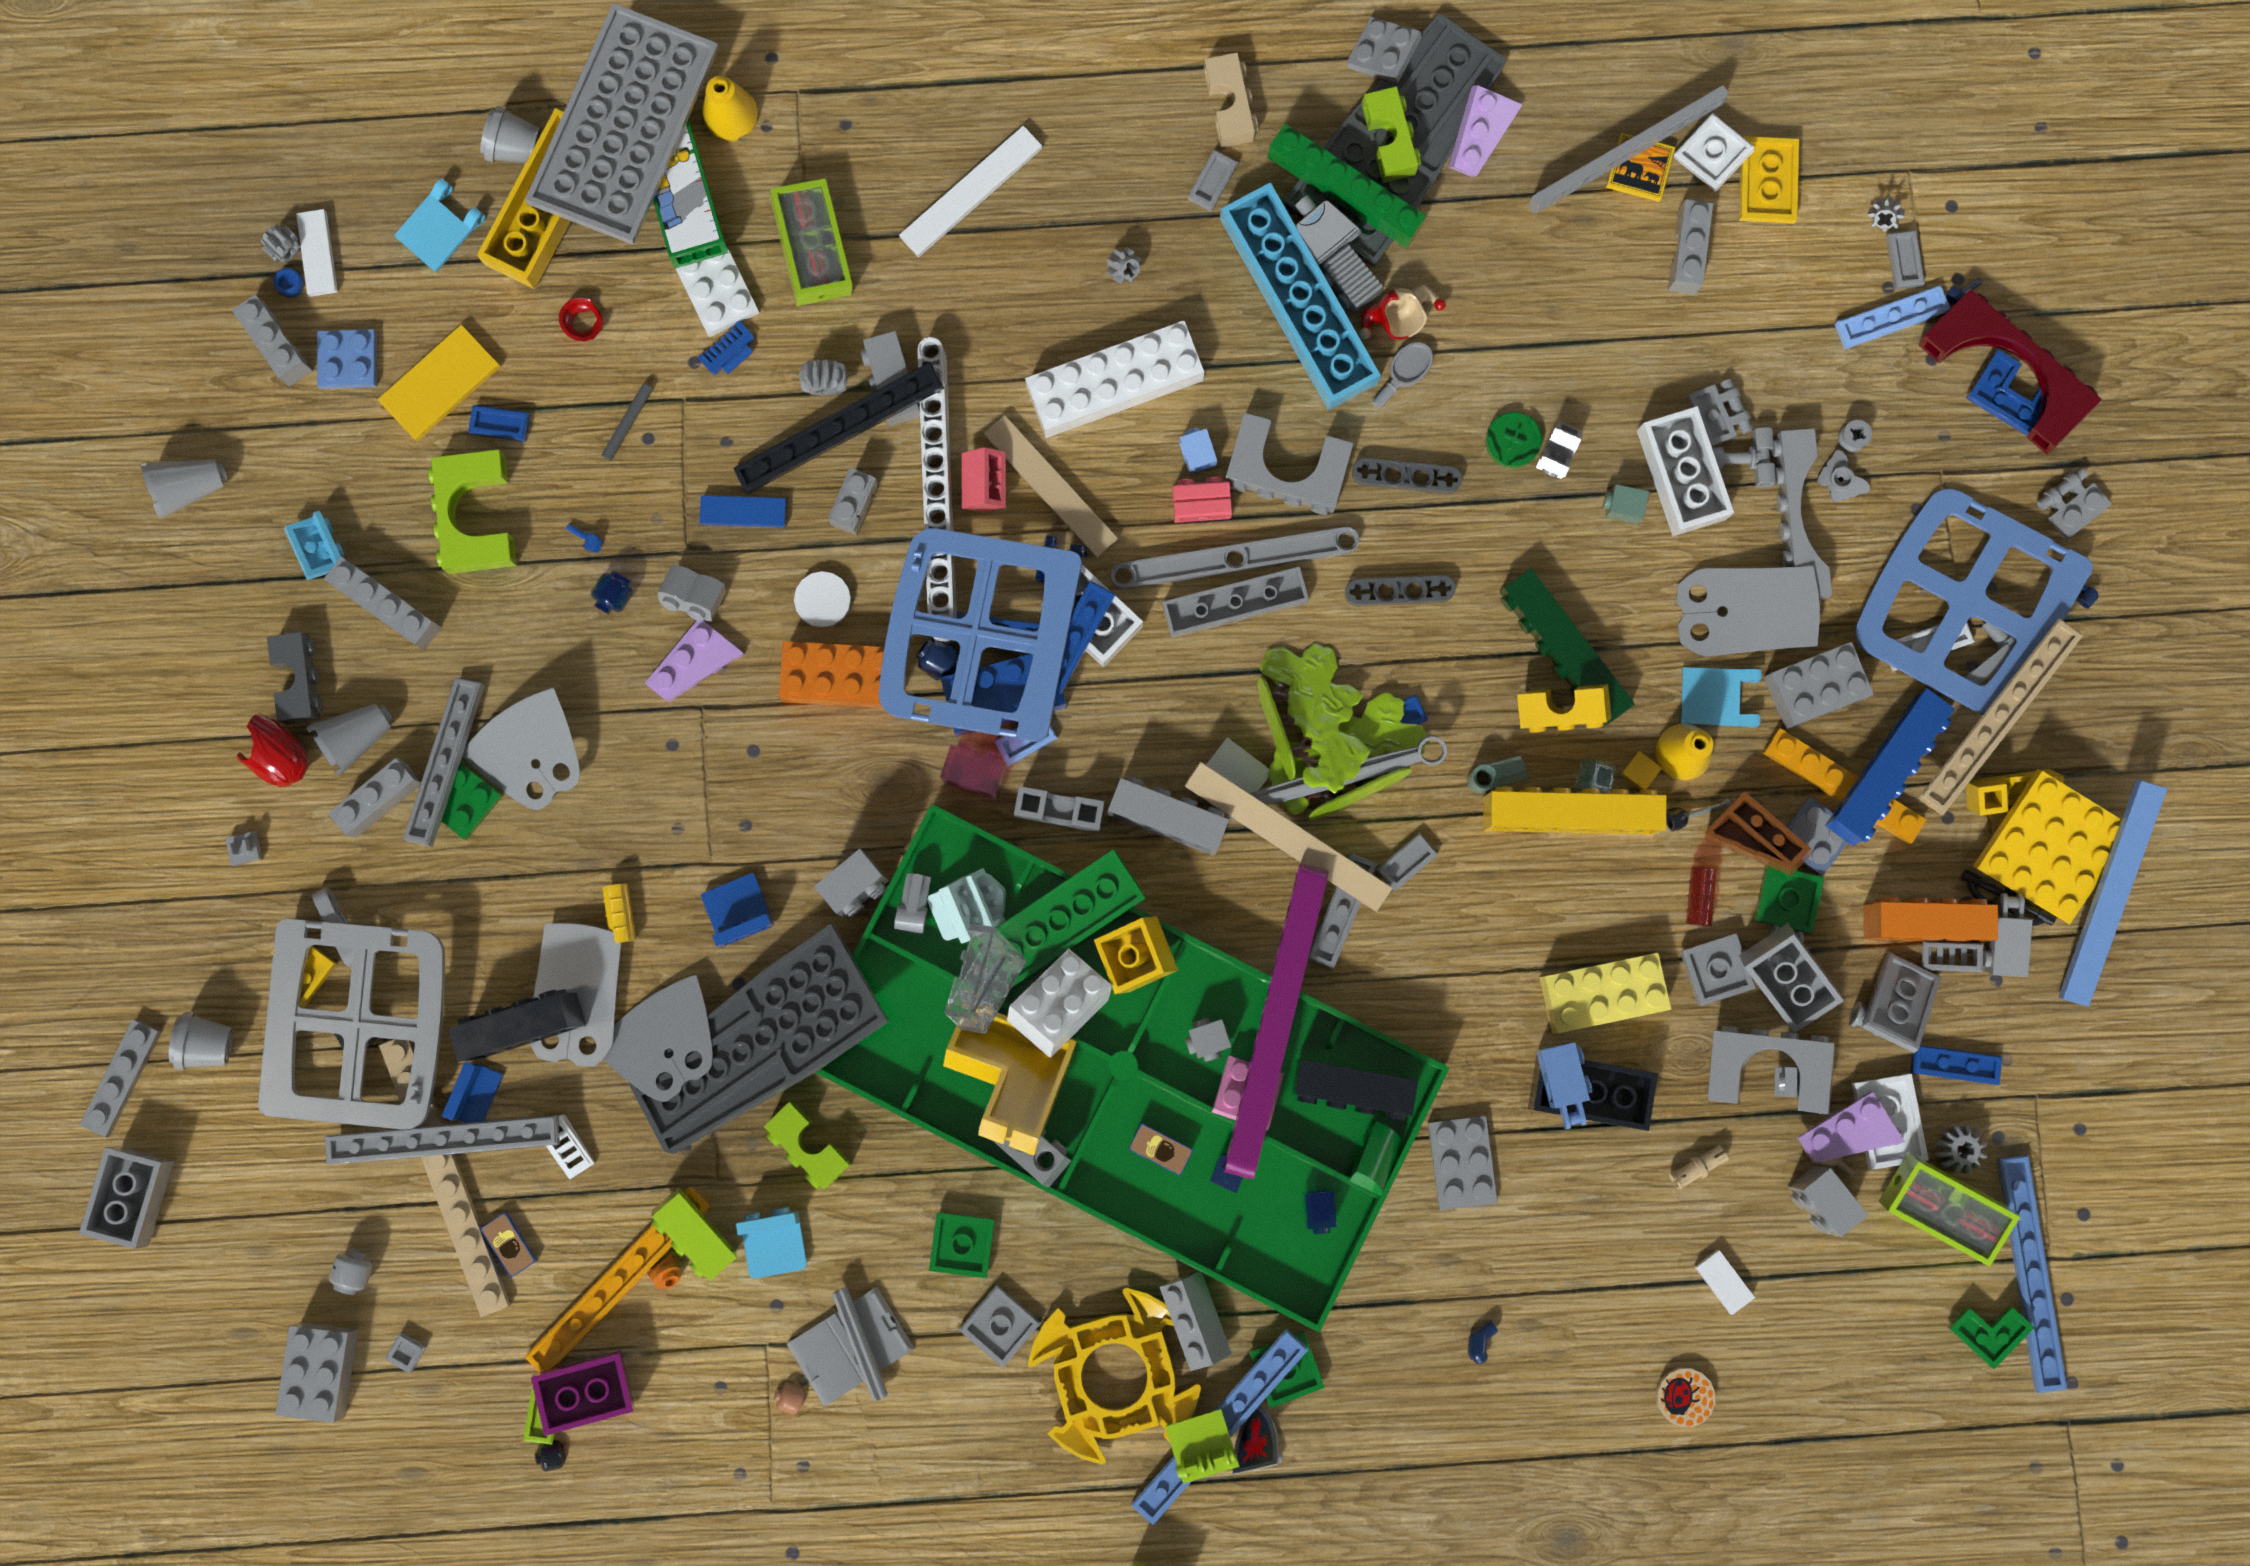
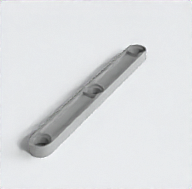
M1342 527L1117 564L1112 569L1111 581L1119 590H1130L1348 555L1356 550L1359 544V535L1353 528ZM1344 533L1350 534L1354 538V545L1350 548L1342 547L1338 542L1340 535ZM1230 552H1239L1243 557V562L1238 566L1230 565L1227 561V555ZM1121 569L1128 570L1132 575L1131 580L1126 584L1118 583L1115 578L1116 573Z

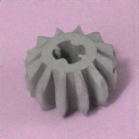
M817 359L816 361L809 360L801 365L799 381L802 391L820 396L839 395L846 391L848 375L845 365L842 363L828 361L827 359Z
M1952 1125L1951 1132L1947 1130L1941 1132L1945 1140H1936L1935 1144L1941 1146L1942 1150L1937 1151L1935 1155L1936 1157L1944 1158L1941 1163L1942 1167L1948 1168L1951 1166V1172L1954 1174H1959L1960 1171L1964 1174H1970L1972 1167L1975 1169L1981 1168L1978 1158L1986 1159L1987 1155L1980 1153V1149L1985 1148L1987 1144L1986 1142H1978L1981 1137L1980 1132L1974 1131L1971 1133V1127L1964 1125L1962 1128L1958 1125ZM1959 1145L1965 1148L1963 1154L1957 1152Z

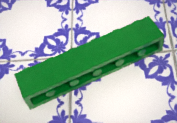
M1287 124L1283 125L1270 144L1268 159L1407 249L1422 228L1426 218L1425 214Z

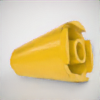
M716 76L708 82L702 116L705 126L711 134L725 141H736L740 137L750 134L758 120V109L752 95L725 76Z
M1677 724L1669 727L1662 733L1656 743L1655 757L1658 765L1662 767L1661 770L1676 780L1686 781L1699 777L1708 769L1712 761V737L1707 732L1691 724Z

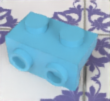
M320 510L313 512L312 518L285 526L284 531L307 580L328 574L340 557L344 558L341 545L338 542L334 543L331 536L333 533L331 523L327 517L323 518Z

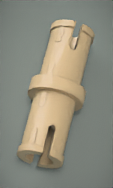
M1716 1145L1700 1157H1692L1690 1163L1670 1173L1669 1177L1672 1182L1683 1177L1674 1186L1681 1190L1696 1179L1707 1177L1709 1171L1729 1160L1726 1152L1714 1158L1724 1149L1720 1145Z

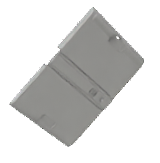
M878 1287L873 1288L853 1301L879 1371L915 1349ZM836 1312L787 1343L788 1348L824 1406L865 1381L839 1312Z

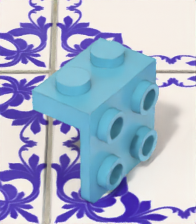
M789 1207L772 1210V1215L761 1217L760 1212L743 1215L744 1221L736 1223L737 1234L743 1235L748 1272L751 1278L756 1279L806 1268L807 1259L799 1211L790 1212Z

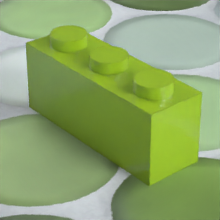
M680 1187L652 1210V1225L660 1234L663 1235L665 1232L673 1240L670 1243L680 1256L685 1254L692 1261L690 1267L700 1278L705 1276L711 1281L737 1258L736 1250Z

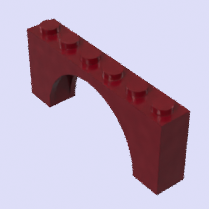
M1972 289L1924 335L1918 345L1939 364L1960 350L1978 346L2003 349L2023 360L2033 371L2041 390L2040 414L2034 428L2026 438L2047 456L2102 400L2093 387L2083 384L2076 378L2075 373L2070 368L2058 363L2049 350L2039 347L2032 341L2031 336L2026 331L2019 330L2010 322L2006 314L1995 310L1989 305L1988 300L1982 294L1975 293Z

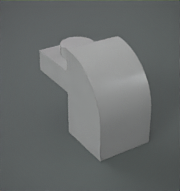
M1557 420L1540 455L1536 468L1543 470L1550 476L1561 479L1562 477L1565 478L1571 459L1582 439L1583 431Z
M1775 1067L1774 1096L1799 1097V1069L1795 1067Z

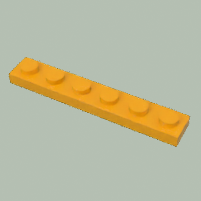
M1781 728L1776 730L1763 751L1764 755L1840 802L1858 779V776ZM1892 799L1888 804L1891 806L1889 813L1883 820L1880 821L1878 819L1875 824L1905 843L1912 844L1927 819Z

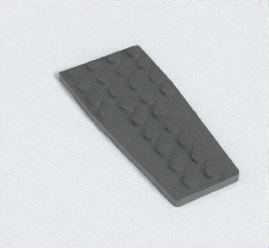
M1443 15L1436 16L1421 33L1422 38L1398 84L1381 79L1370 91L1372 93L1397 86L1399 96H1404L1407 109L1404 115L1406 122H1411L1414 132V138L1411 139L1414 148H1418L1421 157V164L1418 165L1415 176L1387 183L1382 182L1376 154L1378 147L1389 145L1394 139L1391 133L1385 129L1368 131L1361 106L1362 102L1323 147L1415 209L1420 206L1453 152L1472 86L1479 85L1490 90L1506 63L1503 56ZM1299 180L1284 200L1283 205L1304 219L1295 206L1302 198L1309 195L1317 207L1328 200L1360 229L1362 233L1350 242L1349 245L1361 260L1374 268L1393 243V240L1313 187Z
M829 924L759 973L707 1016L713 1057L711 1068L705 1075L698 1080H688L682 1085L681 1091L676 1096L664 1102L649 1097L631 1083L629 1085L663 1151L675 1154L817 1072L888 1023L889 1019L836 926ZM668 1048L664 1052V1056L671 1058L674 1053L673 1050ZM691 1051L686 1055L685 1064L689 1069H696L701 1065L702 1056L699 1052ZM662 1072L657 1076L656 1085L660 1090H667L672 1086L673 1078L670 1073Z

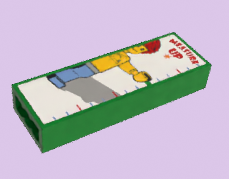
M688 118L653 199L667 252L675 269L729 253L690 118Z

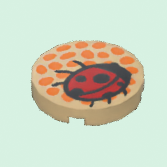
M1677 1367L1659 1380L1656 1388V1404L1661 1414L1669 1422L1680 1427H1695L1704 1423L1712 1414L1716 1404L1715 1390L1711 1381L1700 1371L1690 1367Z

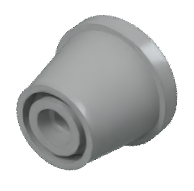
M497 105L495 110L490 109L482 134L480 153L484 154L485 161L495 163V161L526 163L541 135V127L508 112L506 107Z
M184 1012L182 1017H177L172 1029L169 1044V1062L173 1063L174 1069L184 1071L188 1067L226 1066L232 1050L233 1027L198 1017L194 1012Z

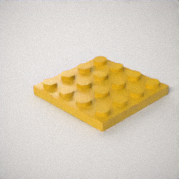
M2037 769L1973 867L2016 893L2024 895L2026 899L2070 925L2101 879L2122 819L2044 771Z

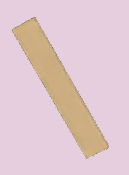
M1005 415L984 433L987 440L997 450L1005 452L1006 460L1097 559L1118 541L1114 533Z

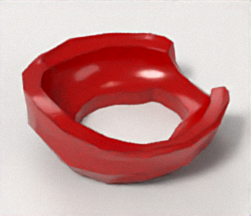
M576 297L568 300L558 314L562 332L575 341L586 342L594 339L600 333L603 325V318L599 310L594 305L593 300L588 298ZM592 311L597 319L593 327L587 332L576 331L573 327L574 317L578 313Z

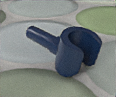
M1977 278L1962 290L1954 285L1946 295L1947 301L1955 305L1970 289L1973 290L1981 285V279Z
M2084 584L2081 590L2082 594L2077 598V601L2082 607L2089 609L2096 602L2099 594L2096 589L2087 587Z

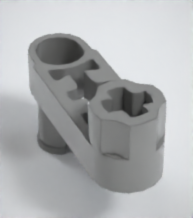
M1987 622L1981 628L1998 645L1996 647L1998 650L1964 677L1980 686L1987 685L1985 680L2001 667L2016 644V639L2013 636Z

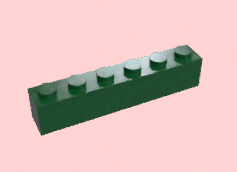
M1532 568L1503 588L1500 592L1502 604L1508 611H1514L1520 619L1518 624L1526 634L1530 633L1537 641L1535 643L1537 650L1542 656L1550 658L1554 664L1552 666L1554 672L1561 680L1566 679L1571 686L1569 690L1574 698V690L1579 686L1608 684L1611 719L1604 722L1602 728L1635 705Z

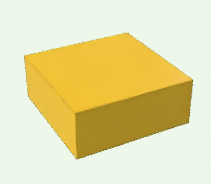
M1638 751L1620 775L1640 790H1646L1662 767Z

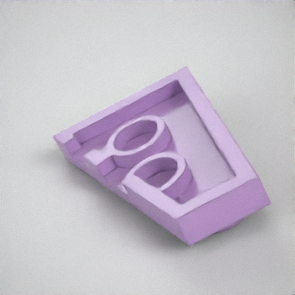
M1479 85L1472 86L1448 168L1470 177L1477 176L1523 104Z
M696 621L645 684L667 702H670L697 685L704 678L712 673L715 674L723 669V666L745 654L706 622Z
M1868 1092L1797 1136L1798 1141L1814 1163L1905 1142L1873 1092Z

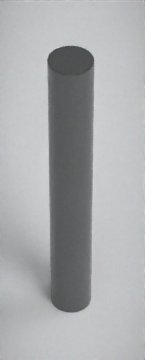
M645 383L642 384L602 452V457L609 461L612 460L653 390L652 387Z

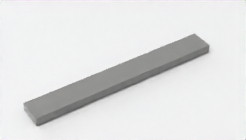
M1722 85L1536 193L1531 198L1528 205L1533 214L1540 212L1719 108L1726 100L1728 91Z
M558 1115L325 1136L327 1165L560 1144Z

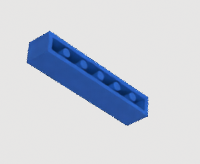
M1928 688L1917 694L1825 826L1851 846H1855L1862 841L1866 843L1876 831L1873 826L1877 820H1883L1891 810V806L1888 804L1893 797L1895 799L1898 798L1905 790L1907 785L1904 781L1908 776L1912 777L1921 767L1922 763L1919 760L1922 755H1927L1936 745L1937 741L1934 738L1938 732L1943 733L1952 722V719L1949 717L1955 708Z

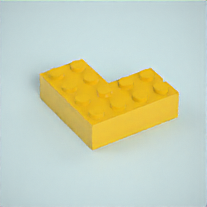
M966 1002L946 1049L943 1066L995 1085L982 1117L979 1136L1004 1144L1006 1139L1010 1141L1009 1147L1034 1155L1071 1062L1077 1041L1069 1039L1050 1058L1007 1021L1008 1016Z

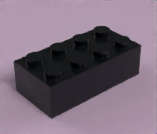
M554 989L540 993V999L533 998L529 1000V998L512 1002V1006L497 1007L484 1011L485 1015L476 1017L472 1015L458 1019L457 1026L448 1028L457 1062L480 1060L586 1026L577 993H567L566 989L558 991Z
M1536 1055L1528 1109L1561 1115L1559 1108H1550ZM1584 1060L1585 1063L1581 1065L1583 1075L1588 1076L1592 1087V1093H1588L1590 1100L1582 1102L1586 1120L1649 1131L1658 1073ZM1575 1104L1566 1106L1568 1114L1576 1112Z
M1297 1059L1291 1094L1298 1095L1297 1101L1317 1105V1099L1326 1100V1106L1346 1110L1347 1104L1354 1105L1355 1111L1359 1113L1375 1115L1376 1110L1384 1111V1117L1404 1121L1405 1115L1413 1116L1418 1081Z

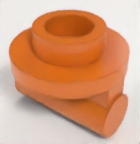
M670 1254L647 1274L658 1289H670L678 1283L682 1276V1271L677 1265V1260Z

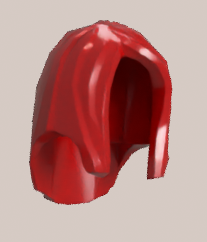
M261 713L252 716L246 726L251 733L253 742L251 756L246 758L239 752L236 755L237 760L269 784L285 788L300 781L310 766L307 750L298 739L281 727L274 719H270Z

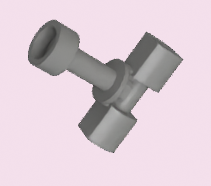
M1755 428L1752 432L1753 446H1750L1747 452L1724 453L1723 447H1712L1719 470L1723 469L1724 464H1747L1749 469H1754L1755 487H1772L1776 483L1775 464L1770 463L1769 451L1774 447L1772 428Z

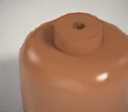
M785 1382L781 1389H776L774 1394V1400L777 1401V1409L789 1414H796L803 1407L806 1393L802 1386Z

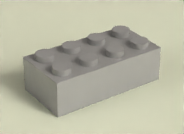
M1128 776L1127 780L1120 778L1108 809V816L1212 856L1216 855L1229 819L1224 818V812L1209 807L1208 811L1197 807L1198 802L1186 797H1182L1181 801L1170 797L1171 792L1155 786L1154 790L1143 787L1144 782L1134 777Z

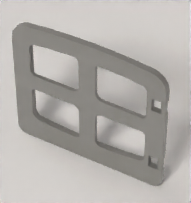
M298 919L281 920L277 924L275 931L258 1098L260 1112L265 1116L392 1129H412L422 1124L430 1111L442 1035L445 948L440 938L434 933L423 930ZM308 928L322 929L321 939L307 938ZM394 935L407 936V947L394 946ZM313 945L348 947L353 951L348 1006L344 1011L307 1009L300 1006L304 970L309 949ZM378 951L412 953L418 957L419 1001L417 1018L382 1016L372 1012L371 998L375 958ZM298 1031L336 1033L343 1037L344 1050L340 1090L337 1098L305 1096L296 1092L295 1051L296 1034ZM372 1037L410 1040L415 1043L410 1081L405 1101L400 1105L367 1102L362 1098L367 1042Z

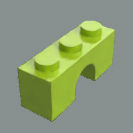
M1397 86L1364 94L1361 106L1368 131L1385 129L1391 133L1394 139L1391 144L1378 147L1376 154L1382 182L1387 183L1415 176L1418 165L1421 164V157L1418 148H1414L1411 139L1414 138V132L1411 122H1406L1404 112L1407 110L1404 96H1399Z
M793 1101L788 1102L764 1126L768 1131L765 1135L776 1147L780 1144L788 1152L785 1155L786 1158L796 1168L800 1165L808 1173L805 1176L806 1179L816 1189L821 1186L825 1190L852 1163L833 1143L829 1144L820 1153L808 1151L803 1146L802 1134L812 1121Z

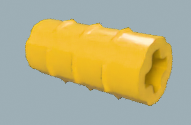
M628 883L602 887L605 917L607 918L608 925L607 930L614 933L615 943L635 941L636 925H634Z

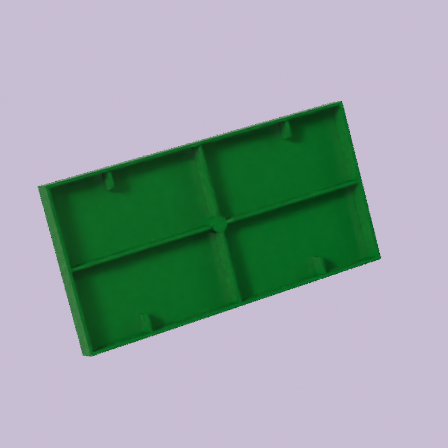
M931 804L852 955L887 1015L889 1022L815 1073L1320 1333L1450 1067L1300 992L1280 1073L1284 1074L1270 1127L1265 1132L1253 1180L1243 1177L1237 1193L1210 1182L1209 1180L1220 1155L1227 1156L1235 1125L1234 1119L1212 1112L1228 1056L1250 1062L1271 976L1159 920L1178 971L1131 992L1115 994L1112 988L1109 1000L1070 1038L1077 1042L1071 1062L1045 1126L1047 1132L1044 1134V1137L1051 1143L1054 1140L1061 1143L1068 1150L1065 1155L1071 1162L1049 1188L1042 1185L994 1141L978 1135V1127L981 1125L982 1117L995 1085L944 1067L943 1064L946 1049L966 1002L1008 1016L1010 1005L1060 956L1003 993L972 947L973 943L992 930L983 932L974 939L962 944L959 937L947 941L941 935L928 901L926 908H928L927 920L923 934L894 929L898 904L902 901L907 873L931 877L929 896L951 882L984 868L985 873L990 874L1006 889V908L1003 915L1006 921L1073 876ZM1132 907L1070 948V950L1110 983L1094 940L1140 918L1153 916ZM1205 1018H1209L1210 1023L1222 1019L1231 1047L1221 1050V1057L1205 1062L1204 1057L1197 1058L1196 1053L1190 1054L1185 1038L1190 1036L1188 1030L1194 1029L1192 1023ZM1297 1059L1418 1081L1413 1116L1405 1115L1403 1121L1384 1117V1111L1376 1110L1375 1115L1356 1112L1354 1105L1347 1104L1346 1110L1328 1107L1326 1106V1100L1317 1099V1105L1297 1101L1298 1095L1291 1094ZM1376 1121L1395 1131L1402 1141L1381 1196L1349 1181L1366 1136ZM1141 1123L1193 1149L1181 1176L1128 1149ZM1052 1153L1046 1154L1042 1159L1044 1168H1050L1054 1163V1155Z

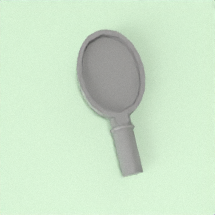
M1421 342L1411 343L1403 347L1396 354L1390 368L1392 380L1387 383L1386 387L1372 401V404L1380 410L1391 396L1397 392L1400 386H1412L1427 375L1433 359L1432 351L1428 345Z

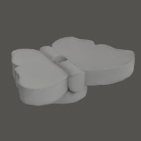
M1841 450L1834 451L1831 459L1826 463V467L1821 470L1820 475L1817 477L1818 484L1827 486V489L1831 491L1829 497L1833 502L1845 501L1849 497L1854 498L1858 495L1866 494L1870 490L1867 481L1854 476L1853 470L1848 468L1847 456Z

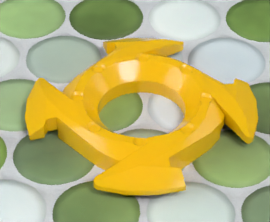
M1127 1287L1123 1288V1294L1130 1304L1134 1315L1127 1313L1110 1314L1068 1326L1064 1322L1066 1314L1057 1308L1042 1325L1033 1342L1028 1360V1366L1034 1367L1055 1355L1054 1380L1066 1422L1063 1426L1055 1424L1047 1434L1066 1451L1083 1460L1098 1464H1105L1106 1458L1095 1437L1102 1439L1119 1438L1159 1426L1160 1424L1164 1428L1163 1436L1170 1443L1165 1426L1191 1418L1196 1410L1201 1391L1200 1384H1194L1174 1394V1371L1162 1333V1329L1166 1324L1174 1326L1166 1303L1148 1293ZM1111 1343L1123 1344L1134 1349L1143 1359L1147 1369V1382L1141 1396L1131 1405L1120 1409H1109L1096 1404L1085 1392L1081 1378L1082 1368L1087 1357L1098 1347Z

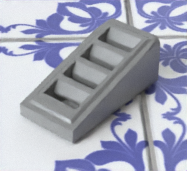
M1923 941L1922 968L1925 970L1982 973L1983 943ZM1931 947L1937 948V964H1931ZM1943 948H1949V965H1943ZM1955 949H1961V965H1955ZM1967 949L1973 950L1972 966H1967Z

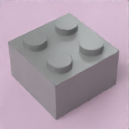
M1814 1165L1788 1186L1793 1193L1790 1196L1791 1199L1801 1210L1804 1208L1811 1215L1810 1223L1819 1233L1824 1232L1827 1235L1843 1237L1868 1216L1831 1168Z

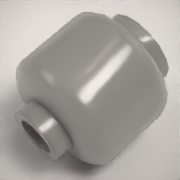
M349 1249L348 1253L336 1255L329 1274V1280L334 1285V1290L355 1295L357 1291L366 1288L373 1265L369 1259L365 1258V1252Z

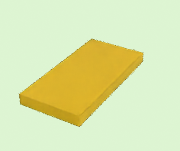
M460 325L377 400L410 436L418 442L501 366Z

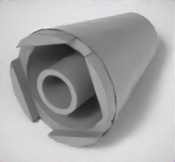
M215 459L141 463L149 495L151 494L153 501L156 502L152 504L159 518L167 517L223 488V481L228 480L223 463L217 465Z
M372 704L310 724L306 728L309 732L316 731L317 735L312 738L329 764L332 766L338 765L339 768L334 771L339 776L391 728L388 722L393 719L384 705L378 708L376 704Z

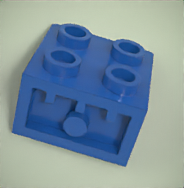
M753 873L701 894L702 901L716 933L712 936L717 947H725L775 926L757 878Z

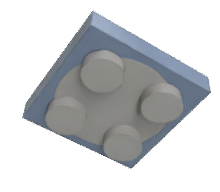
M1810 796L1786 827L1811 848V856L1803 864L1822 877L1848 843L1825 826L1833 813Z

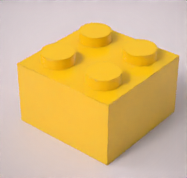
M1157 916L1140 918L1094 940L1115 994L1131 992L1178 971Z

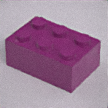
M621 1350L537 1372L531 1377L544 1436L630 1413L635 1408Z

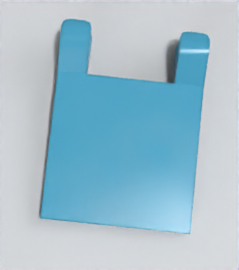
M439 179L435 183L428 197L394 235L436 273L470 233L486 220V216L475 207L470 209L463 222L447 209L441 201L453 192V187L444 179Z
M1683 667L1681 724L1758 727L1760 725V715L1740 714V682H1759L1762 678L1761 670Z

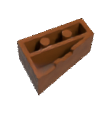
M1745 791L1705 832L1707 841L1790 876L1811 856V848Z

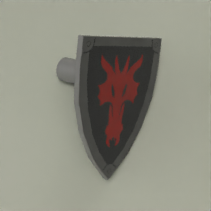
M1261 1405L1247 1418L1239 1430L1234 1448L1239 1467L1233 1468L1232 1474L1234 1475L1279 1465L1283 1459V1454L1279 1452L1278 1434L1274 1421L1268 1411Z

